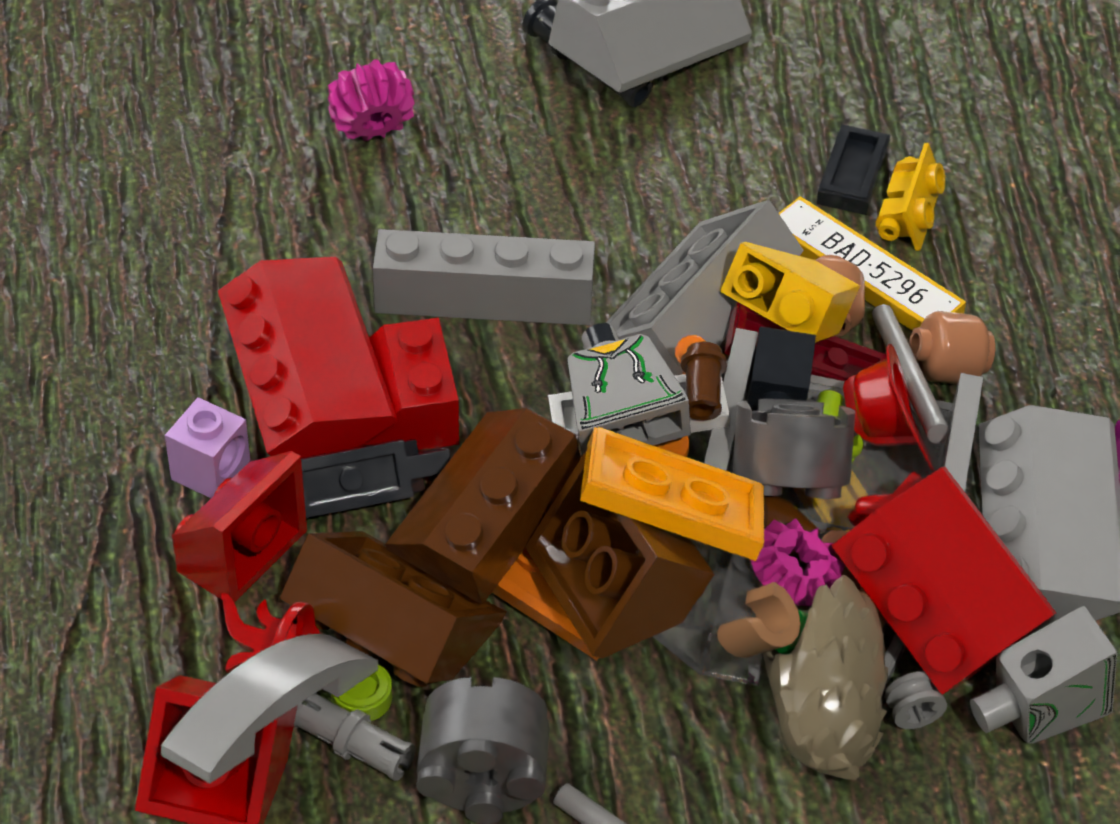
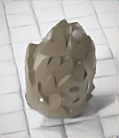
M843 575L835 580L830 589L827 585H821L817 588L809 610L807 606L796 605L797 609L809 612L805 627L794 650L790 654H781L776 650H771L763 653L778 715V737L780 742L783 743V749L805 766L817 772L843 779L856 780L859 777V767L870 759L883 735L879 730L881 721L887 711L881 706V697L888 679V668L885 667V645L877 609L865 595L861 596L854 582Z

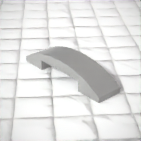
M307 634L279 642L236 667L204 694L161 745V756L204 781L211 783L254 754L255 733L321 689L339 697L378 671V660L331 635Z

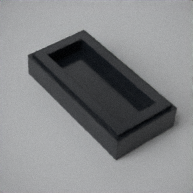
M841 124L818 189L816 204L867 215L889 149L891 135Z

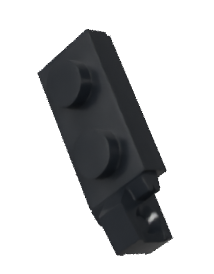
M396 439L303 457L301 462L306 518L414 497L413 493L425 491L423 477L440 474L451 460L449 448L440 447L418 451L416 439L405 441Z

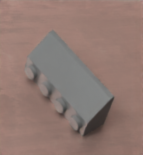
M558 0L548 44L620 93L749 42L752 31L740 0Z
M769 199L701 221L606 323L611 324L615 328L619 340L637 334L649 336L673 375H682L681 364L675 356L676 345L682 338L688 335H697L706 342L717 344L721 349L726 346L730 314L737 301L721 293L720 290L740 243L746 241L798 256L804 250Z
M378 229L373 263L375 313L590 325L596 241Z
M1028 405L980 423L979 447L982 515L1057 613L1026 637L1082 606L1086 607L1095 621L1120 613V482L1114 423L1107 417Z

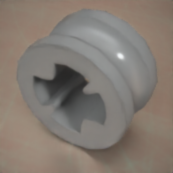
M918 671L906 674L892 682L885 690L884 697L888 706L893 709L892 717L894 722L903 729H916L931 724L940 718L947 708L945 697L938 692V689L925 672Z

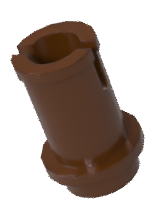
M706 341L696 342L687 348V352L681 358V368L686 373L685 393L689 400L690 418L695 420H711L717 418L722 411L720 403L721 374L726 371L727 359L717 344Z

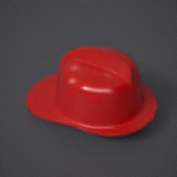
M890 343L886 347V359L862 369L844 382L843 392L846 407L855 410L854 432L860 434L862 440L875 446L918 445L931 471L935 472L929 452L912 415L908 389L898 355Z

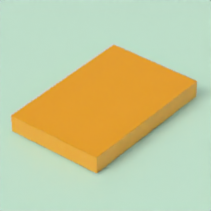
M594 427L587 444L580 501L754 561L757 560L764 545V485L762 483L613 431Z

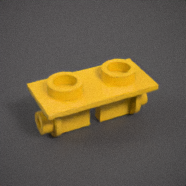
M924 143L919 158L905 157L895 164L887 189L889 199H884L876 219V228L880 237L888 241L896 240L898 237H911L915 251H921L927 229H931L934 224V207L938 195L942 194L945 189L944 168L941 163H936L929 143Z

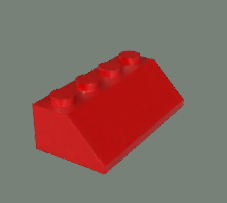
M336 256L260 260L218 290L263 442L270 456L293 451L303 458L360 447L398 422L343 262Z

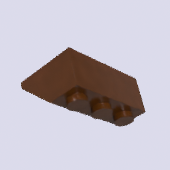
M528 408L487 412L385 544L387 550L483 605L525 549L526 544L580 461L581 456L576 434Z
M585 452L525 548L592 656L603 659L682 624L698 599L703 595L715 574L689 538L580 501L586 459Z
M364 531L308 533L280 596L281 600L290 605H293L295 602L311 604L314 608L315 625L318 629L329 630L331 628L347 637L344 643L373 658L380 656L395 665L393 672L396 676L420 687H426L429 683L453 680L502 623L506 611L487 600L482 605L387 550L385 543Z

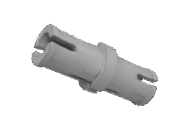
M317 693L304 700L307 702V705L302 704V702L298 704L294 727L301 728L331 744L335 750L334 753L339 757L348 760L353 756L388 775L394 781H398L404 775V771L398 768L399 765L406 769L411 765L415 754V745L405 742L371 724L368 714L360 710L349 712L317 695Z

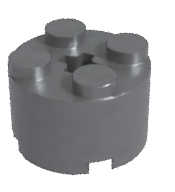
M758 399V410L752 411L746 400L738 402L733 473L762 483L764 485V496H778L782 494V487L806 488L805 495L813 498H841L842 486L849 484L851 480L855 410L839 405L838 416L823 414V402L793 399Z
M472 677L452 680L439 686L427 698L422 724L416 788L426 797L434 798L444 805L465 811L466 817L472 822L494 824L502 819L504 812L522 808L544 794L549 742L547 707L544 700L536 692L508 679L493 677L492 687H471Z

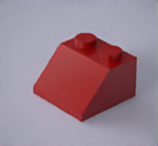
M439 317L383 325L369 339L398 422L362 446L396 439L404 441L416 439L418 450L459 445V399Z
M293 451L250 461L233 478L225 479L215 491L214 496L195 514L186 516L172 535L177 572L221 599V593H227L235 603L307 532L301 456Z
M178 675L157 686L134 811L190 824H264L288 761L298 705L255 733L253 755L213 782L208 783L161 756V745L186 713L217 683Z

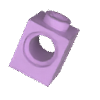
M199 397L165 434L171 480L209 498L214 496L215 491L225 479L233 478L250 462L246 419Z

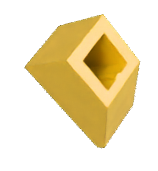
M745 241L739 245L720 292L788 331L816 335V343L840 333L860 285L813 259Z

